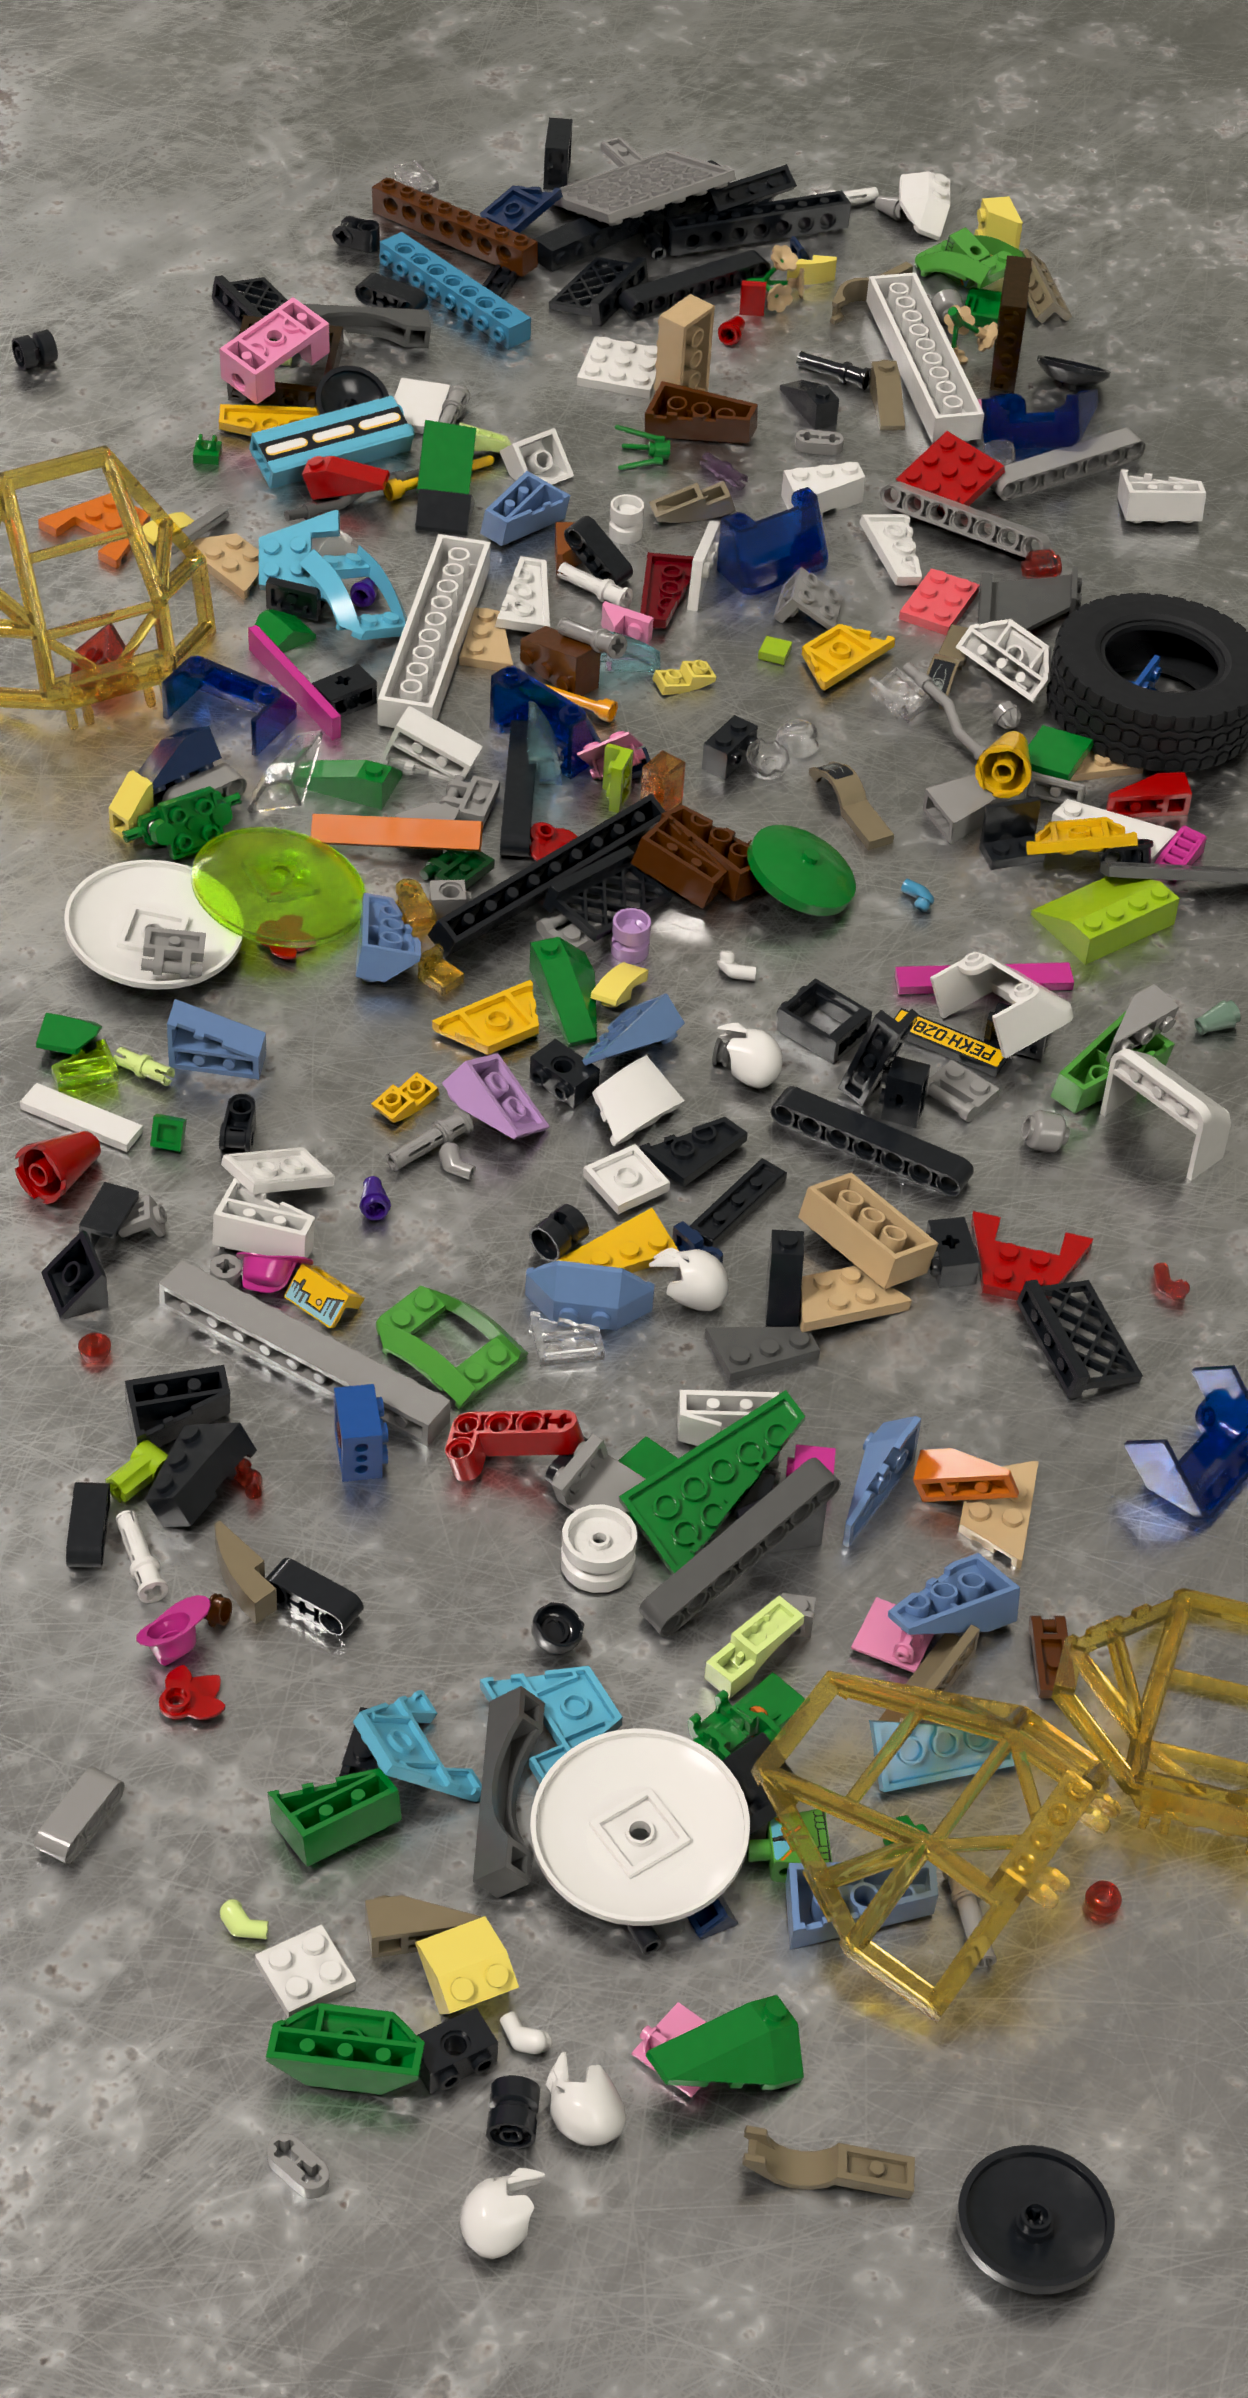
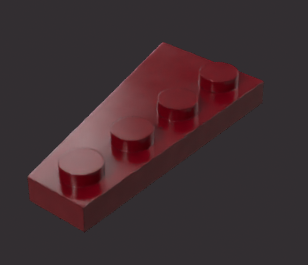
M648 552L640 613L653 617V628L666 629L690 584L694 556Z

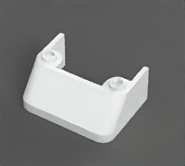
M979 952L969 953L964 959L930 977L942 1018L948 1017L991 992L1013 1004L992 1016L999 1046L1004 1058H1008L1071 1022L1074 1017L1070 1002L1019 971Z
M1122 1049L1111 1057L1100 1111L1101 1115L1107 1116L1139 1092L1196 1134L1186 1178L1190 1181L1223 1159L1231 1127L1230 1114L1224 1107L1217 1104L1149 1054Z

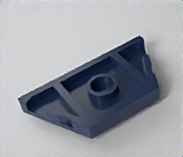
M513 185L480 213V216L498 225L505 226L512 231L521 233L563 197L560 188H554L552 192H542L541 187Z

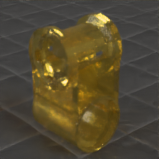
M410 878L400 880L395 887L398 897L395 903L403 913L402 920L404 924H410L412 933L433 928L437 922L435 909L425 895L421 884Z

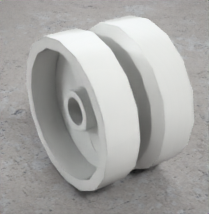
M600 1504L588 1505L577 1509L566 1519L562 1528L560 1559L561 1571L571 1584L578 1589L591 1593H608L621 1588L631 1579L636 1561L637 1530L630 1516L619 1508Z

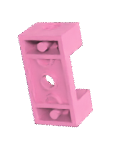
M292 297L219 348L221 378L255 404H259L275 392L274 369L297 353L310 365L315 364L330 353L329 323Z

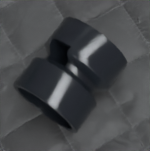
M48 329L34 332L31 337L23 335L12 340V352L21 370L37 367L38 363L41 365L52 363L58 359L56 342Z
M562 1204L550 1213L548 1218L541 1220L531 1228L529 1238L533 1248L542 1258L554 1262L568 1253L572 1247H575L587 1238L589 1226L585 1217L577 1208L569 1204Z
M508 2075L499 2077L492 2082L489 2102L491 2110L488 2112L486 2137L491 2143L507 2149H521L531 2146L535 2142L537 2119L534 2116L538 2113L540 2087L535 2081L523 2076Z

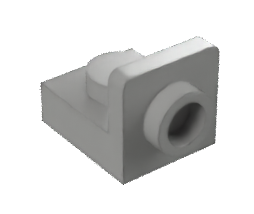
M150 1194L139 1198L118 1234L123 1238L151 1228L158 1237L164 1236L165 1223L167 1222V1214L161 1204L158 1205Z
M782 1592L781 1597L804 1615L803 1625L792 1633L790 1637L811 1638L816 1597Z

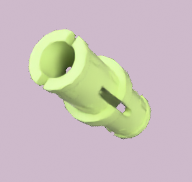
M120 1047L116 1052L124 1058L114 1055L113 1063L116 1066L133 1071L139 1078L144 1079L147 1077L164 1086H168L172 1082L165 1075L174 1078V1068L154 1061L153 1057L147 1054L139 1055L124 1047Z

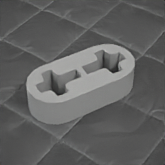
M803 429L796 433L795 448L800 452L838 455L843 451L844 437L838 432Z
M278 2134L269 2141L267 2146V2162L272 2171L304 2198L314 2199L325 2194L329 2187V2169L322 2159L292 2134ZM278 2150L282 2152L291 2150V2159L285 2155L278 2158ZM304 2171L311 2177L319 2174V2182L316 2183L314 2180H310L306 2183Z

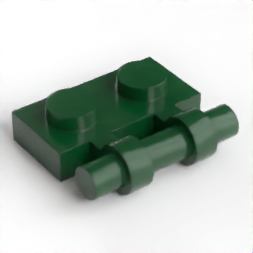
M442 850V855L426 862L425 868L419 873L424 880H428L432 876L435 877V880H465V889L467 890L494 869L495 859L478 851Z

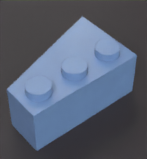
M526 471L485 510L480 534L501 546L565 519L570 495Z
M174 1000L167 1022L169 1067L259 1080L266 1058L265 1032L180 1000Z

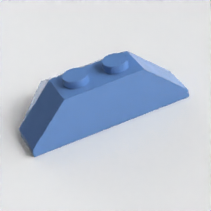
M558 1260L543 1264L537 1268L531 1267L527 1269L525 1295L552 1323L617 1331L652 1311L655 1284L649 1281L645 1282L639 1276L623 1268Z

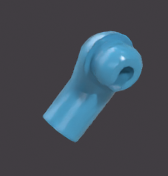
M906 879L903 882L901 892L917 899L914 905L918 910L928 911L930 905L934 903V897L925 886L910 879Z

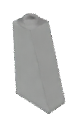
M974 774L926 788L923 811L949 844H952L983 826L986 805L1025 799L1027 787L1020 795L1011 798H997L992 796L993 793L987 789L983 790L980 787Z

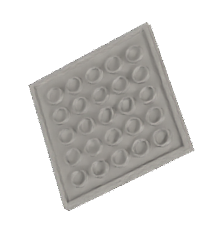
M667 150L561 187L563 197L554 205L613 226L621 224L623 219L628 217H641L645 211L661 210L665 208V204L684 202L688 196L704 195L708 189L713 187L715 189L728 186V182L736 180L732 169Z

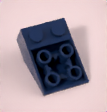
M209 726L187 728L161 739L137 773L153 783V794L165 790V784L174 781L176 784L189 779V773L198 771L200 773L213 768V762L222 757Z

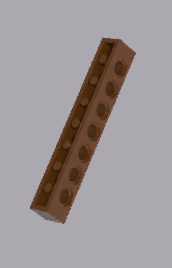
M386 177L372 187V208L375 214L491 264H499L501 268L504 266L510 269L511 272L515 271L521 277H524L538 267V241L524 234H519L505 226L472 214L468 210L458 208L449 202H444L430 194H425L411 186L397 182L392 178Z

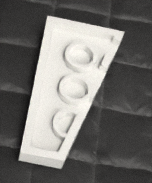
M862 514L860 525L895 586L919 585L922 574L919 559L915 555L916 544L912 541L913 530L909 526L910 516L906 514Z
M709 521L693 558L687 610L698 611L710 569L713 568L714 558H717L718 550L721 548L723 541V532H719L720 522Z
M520 556L495 627L533 633L544 626L550 627L547 562L542 559Z
M1067 799L1053 812L1051 820L1053 822L1107 817L1113 820L1114 823L1124 826L1125 834L1136 832L1137 839L1153 841L1151 863L1157 860L1177 833V831L1070 799Z

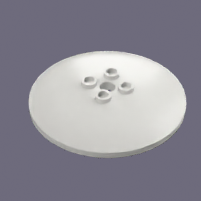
M163 860L127 861L108 866L93 873L83 880L72 892L67 901L64 914V929L67 941L76 956L85 965L112 981L143 989H175L205 981L221 972L230 964L238 953L243 939L244 922L241 909L232 894L221 883L195 868ZM146 927L206 933L203 962L191 961L193 964L203 965L202 976L189 975V978H181L180 974L162 973V975H153L152 971L141 970L142 958L154 959V957L143 956ZM164 958V961H173V962H181V961H182V960H177V959H167V958Z
M631 1728L611 1731L592 1737L578 1744L557 1760L541 1781L532 1804L530 1834L535 1858L541 1871L553 1888L569 1903L591 1916L605 1921L632 1926H651L670 1923L691 1916L713 1903L726 1891L739 1873L746 1857L750 1836V1816L744 1793L730 1769L711 1751L675 1733L647 1728ZM642 1828L647 1830L650 1835L644 1840H636L631 1837L630 1833L634 1829Z

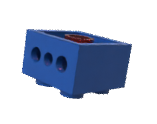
M374 1384L334 1388V1432L342 1482L383 1478V1464H388L387 1445L383 1444L389 1441L387 1423L383 1422L382 1418H380L384 1417L383 1398L376 1397Z

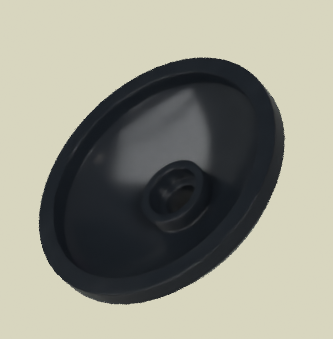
M1038 355L1037 362L1045 373L1051 378L1062 382L1061 387L1065 389L1076 390L1077 386L1098 384L1108 379L1111 373L1106 369L1076 361Z
M340 366L330 370L320 380L315 392V406L318 415L388 397L389 394L382 381L370 371L357 366Z

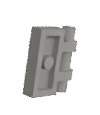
M455 775L454 779L449 781L446 787V795L441 798L439 803L460 808V820L482 821L484 825L500 791V781L473 776L470 782H465L463 776Z
M146 927L143 956L154 957V959L142 958L141 970L152 971L153 975H162V973L180 974L181 978H189V975L202 976L203 965L193 964L191 961L203 962L206 933ZM164 958H167V959H177V960H182V961H181V962L164 961Z

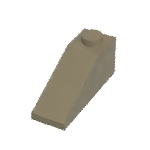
M872 361L869 389L879 429L905 430L901 379L897 361Z
M382 1895L374 1899L365 1900V1923L371 1958L418 1952L415 1944L416 1941L481 1918V1916L403 1895L392 1897Z

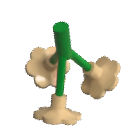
M775 245L772 248L771 260L774 262V266L763 278H748L746 280L767 282L766 307L768 310H775L778 313L784 311L786 306L791 304L793 300L791 288L797 289L800 298H803L804 294L803 268H800L797 278H788V280L769 279L777 270L794 271L797 268L796 262L798 257L792 253L787 245L782 247Z
M953 305L949 308L948 314L944 316V322L948 325V331L950 334H953L951 346L960 365L967 364L968 358L965 356L964 351L958 350V333L966 335L969 333V330L974 332V335L978 337L977 345H979L978 350L980 352L993 347L998 334L997 323L992 322L983 328L974 327L975 318L971 315V309L968 306L959 307L958 305Z

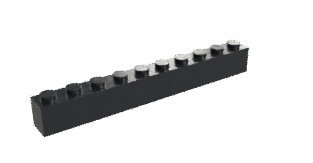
M713 160L707 161L709 163L719 165ZM705 194L700 196L691 195L686 197L684 202L665 204V208L661 210H648L641 217H628L623 219L621 224L613 226L605 222H599L597 219L583 216L533 238L538 241V263L550 272H553L642 232L641 225L643 222L650 220L656 226L664 222V218L678 216L709 201Z
M652 793L440 918L428 933V937L443 957H448L546 898L550 885L625 846L631 847L639 842L660 821L661 814L666 811Z

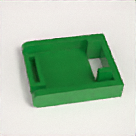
M975 287L969 289L965 306L971 309V315L975 318L973 326L984 327L992 322H998L1002 292Z

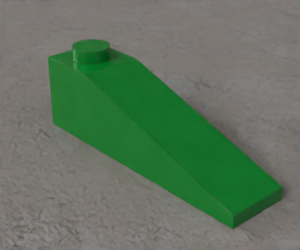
M560 937L530 942L529 969L568 1047L597 1042L596 1000L590 998L591 992L596 986L595 971L586 953Z
M778 1995L748 2002L648 2050L645 2055L666 2085L707 2087L709 2082L728 2083L730 2088L741 2089L744 2084H760L761 2090H775L799 2083L804 2078L798 2023Z

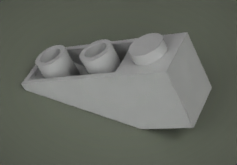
M1155 983L1133 995L1106 1057L1108 1063L1111 1061V1057L1120 1050H1132L1140 1044L1146 1045L1155 1035L1161 1032L1166 1033L1174 1026L1176 1022L1174 1018L1179 1006Z

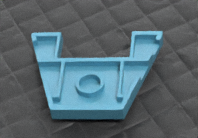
M339 510L327 512L259 537L260 590L266 591V581L269 577L316 587L309 579L310 574L307 571H300L298 567L302 560L312 551L313 538L340 536ZM321 593V601L327 602Z
M590 1666L546 1670L545 1675L525 1677L524 1673L512 1674L510 1679L494 1681L493 1677L480 1679V1689L488 1702L522 1686L545 1703L543 1723L557 1746L529 1758V1768L539 1784L549 1769L569 1750L592 1737L616 1731L622 1726V1715Z
M423 1690L414 1692L409 1698L406 1696L399 1697L390 1705L385 1702L360 1711L353 1720L363 1742L368 1746L377 1761L378 1767L385 1775L469 1801L480 1802L482 1784L473 1769L445 1768L419 1727L418 1723H431L438 1714Z

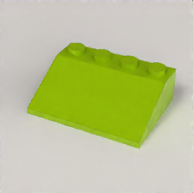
M1106 876L1031 910V915L1084 965H1087L1173 925L1180 898L1162 882L1157 880Z

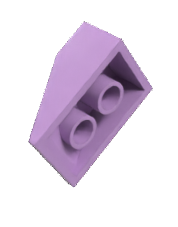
M498 1053L465 1061L442 1082L448 1091L449 1098L460 1109L512 1139L545 1131L550 1127Z

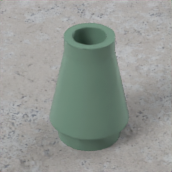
M1222 1000L1202 1016L1194 1019V1024L1199 1034L1204 1035L1209 1032L1234 1028L1236 1023L1241 1021V1015L1234 1001L1229 1000L1226 1002Z

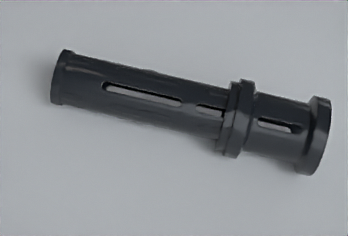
M803 351L797 357V359L801 360V362H796L797 367L838 378L840 383H851L859 386L862 390L867 389L869 386L871 368L866 367L862 369L855 367L851 362L841 364Z

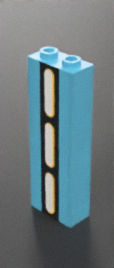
M388 396L252 433L249 450L269 488L273 489L304 480L302 472L308 459L315 456H335L364 464L410 451L415 433L412 425L407 423L402 407L396 403L393 396Z

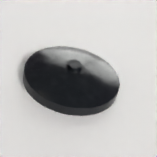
M1012 2146L985 2157L971 2170L965 2179L957 2205L956 2220L959 2236L973 2262L998 2283L1025 2293L1054 2294L1071 2290L1085 2283L1094 2276L1105 2262L1114 2237L1115 2217L1113 2206L1106 2189L1097 2176L1074 2157L1044 2146Z

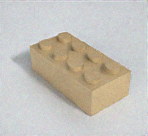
M690 294L660 315L658 319L657 360L655 363V393L662 381L708 392L715 305Z
M853 1173L808 1187L798 1218L807 1224L811 1230L819 1234L834 1249L848 1258L854 1266L860 1268L877 1285L884 1289L927 1274L938 1242Z

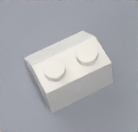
M555 428L513 443L499 451L509 476L515 481L526 471L551 485L574 476Z

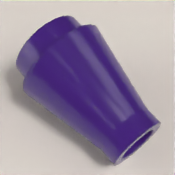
M366 577L351 587V600L356 606L368 607L374 603L379 588L369 577Z
M370 1176L364 1180L359 1205L362 1214L370 1220L383 1219L391 1208V1202L382 1186V1181L375 1176Z

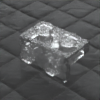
M895 667L880 681L876 680L873 676L868 679L872 687L870 693L878 703L885 702L887 709L895 718L900 716L907 723L912 721L932 703L930 696L898 667Z

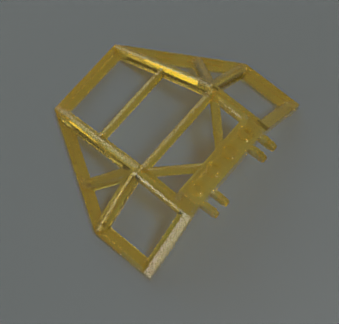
M106 445L0 472V524L1 522L5 523L24 607L0 588V610L10 618L0 619V638L31 639L39 689L0 687V707L65 711L69 728L76 730L79 726L74 709L82 707L83 719L89 726L95 724L94 712L91 704L143 690L148 708L156 706V697L152 687L159 685L160 695L164 703L171 702L172 692L168 682L217 633L206 557ZM102 468L124 527L29 552L15 490ZM131 496L158 525L155 561ZM128 538L151 601L47 630L32 564ZM173 542L187 558L170 572ZM191 578L198 624L175 647L168 601ZM147 614L118 659L102 665L95 664L55 640ZM153 625H155L158 649L134 655ZM51 650L84 670L55 678Z
M1181 1588L1174 1591L1173 1598L1154 1606L1146 1603L1132 1609L1131 1615L1126 1618L1117 1615L1087 1628L1085 1635L1081 1637L1074 1634L1065 1637L1051 1698L1122 1791L1131 1797L1137 1811L1140 1812L1137 1828L1145 1830L1149 1824L1150 1817L1161 1819L1159 1825L1160 1834L1168 1835L1172 1819L1180 1821L1188 1827H1204L1216 1830L1225 1836L1237 1835L1247 1838L1245 1855H1248V1788L1233 1791L1201 1783L1171 1759L1247 1778L1248 1763L1152 1740L1169 1681L1248 1700V1686L1174 1668L1190 1611L1248 1625V1603ZM1165 1621L1141 1700L1125 1637ZM1107 1645L1118 1690L1089 1656L1090 1652ZM1079 1674L1130 1740L1126 1760L1075 1694ZM1148 1760L1166 1774L1147 1770Z
M829 1670L751 1769L757 1785H762L782 1824L780 1830L791 1851H796L804 1867L802 1873L827 1922H832L841 1939L839 1945L844 1955L936 2023L1026 1895L1036 1903L1041 1904L1045 1909L1048 1908L1050 1910L1057 1906L1060 1900L1058 1899L1057 1892L1064 1894L1071 1883H1069L1070 1880L1055 1867L1046 1866L1078 1820L1097 1833L1105 1834L1111 1827V1821L1108 1818L1118 1817L1122 1810L1121 1805H1119L1116 1799L1114 1800L1107 1793L1098 1792L1113 1771V1768L1026 1706ZM837 1695L845 1700L851 1698L906 1714V1717L846 1796L780 1768ZM922 1719L999 1741L931 1835L859 1803ZM1011 1751L1031 1821L1024 1833L948 1838ZM1029 1762L1058 1782L1043 1806H1041ZM801 1801L894 1843L827 1867L796 1806ZM1011 1850L992 1878L957 1854L963 1852ZM927 1860L990 1905L988 1911L934 1987L871 1941ZM894 1868L855 1923L838 1887Z

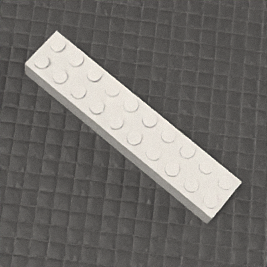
M917 273L869 276L866 302L893 360L897 361L899 373L932 444L946 431H949L965 442L981 439L984 412Z
M438 534L378 697V725L395 728L408 706L437 721L474 609L478 604L490 569L491 542Z

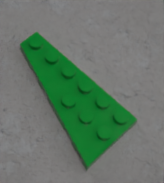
M787 1390L619 1496V1502L672 1575L702 1550L805 1421L804 1413Z

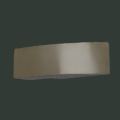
M724 481L700 490L698 483H695L649 502L658 522H697L736 512L732 497Z
M219 1520L214 1524L215 1546L222 1577L239 1607L257 1624L277 1610L276 1588L265 1579L264 1560Z

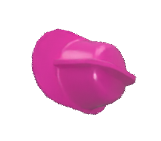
M239 1252L236 1254V1257L243 1261V1287L247 1290L261 1293L280 1291L288 1284L294 1268H299L301 1263L309 1265L314 1263L312 1259L299 1256H266L249 1252Z
M196 1595L175 1603L154 1622L141 1629L136 1635V1641L140 1645L149 1646L158 1663L162 1666L171 1664L195 1647V1626L208 1614L211 1607L210 1600L206 1596Z

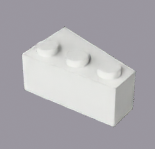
M408 706L397 723L380 762L388 764L389 761L404 765V769L413 771L414 768L428 771L429 776L446 781L453 780L455 775H461L466 779L483 746L415 708Z

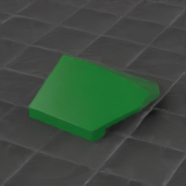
M274 609L263 611L259 614L255 623L283 653L316 639V634L298 617Z
M46 1013L36 1041V1048L77 1055L84 1045L98 1035L102 1026L94 1021Z

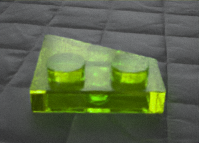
M106 1039L97 1041V1048L87 1054L81 1050L79 1054H72L70 1058L61 1060L51 1066L52 1076L59 1092H71L80 1088L95 1085L102 1086L110 1082L119 1081V1072Z

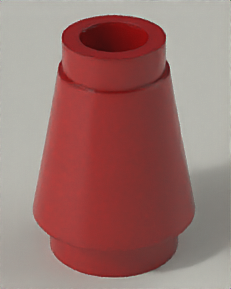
M735 316L719 326L718 337L723 344L735 345L740 341L745 327L744 319L740 316Z

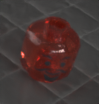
M1051 549L1030 551L1027 553L1025 561L1021 562L1022 575L1027 577V579L1059 576L1062 572L1061 558Z

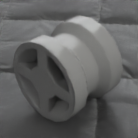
M222 1254L212 1259L210 1274L219 1280H225L231 1286L240 1290L242 1286L241 1261L234 1255Z

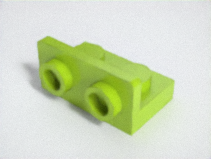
M608 743L604 753L602 788L606 790V798L609 799V811L619 813L631 794L633 750Z

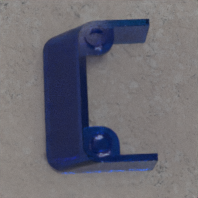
M192 656L186 659L161 683L163 718L169 719L198 690L256 713L251 719L252 755L256 757L297 716V703L278 688L202 656Z
M1235 1365L1195 1367L1191 1371L1205 1397L1198 1405L1195 1414V1420L1202 1435L1179 1461L1167 1439L1131 1440L1124 1444L1147 1489L1195 1518L1213 1517L1248 1478V1390Z

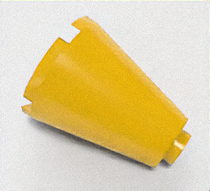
M1009 731L981 753L975 766V777L983 790L987 789L993 793L992 796L997 798H1011L1020 795L1028 786L1032 777V767L1028 742L1023 734L1017 731Z

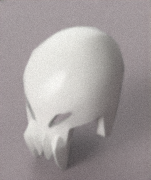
M739 1023L725 1024L717 1028L726 1031L725 1034L719 1035V1038L727 1041L730 1040L727 1045V1051L731 1059V1073L737 1080L747 1086L759 1089L767 1087L777 1079L783 1064L782 1052L777 1041L769 1033L760 1029L744 1028Z
M671 1247L655 1255V1260L649 1263L650 1267H679L676 1276L677 1281L669 1283L666 1294L688 1308L698 1311H712L722 1305L728 1294L729 1281L723 1264L706 1251L700 1249L678 1251Z
M562 2052L552 2067L546 2081V2086L551 2092L550 2114L555 2125L566 2138L580 2145L598 2146L614 2140L621 2134L626 2124L624 2104L612 2080L600 2065H591L586 2070L585 2082H570L566 2052ZM559 2088H562L565 2092L561 2093Z
M518 2168L511 2175L485 2179L477 2184L468 2194L461 2209L460 2226L463 2238L480 2257L496 2259L510 2253L527 2238L528 2225L534 2205L527 2195L509 2196V2192L541 2184L542 2181L538 2178L545 2177L544 2173L528 2168Z

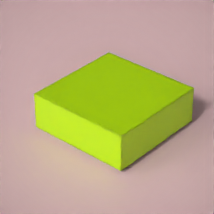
M766 636L759 650L758 659L784 665L792 649V642Z

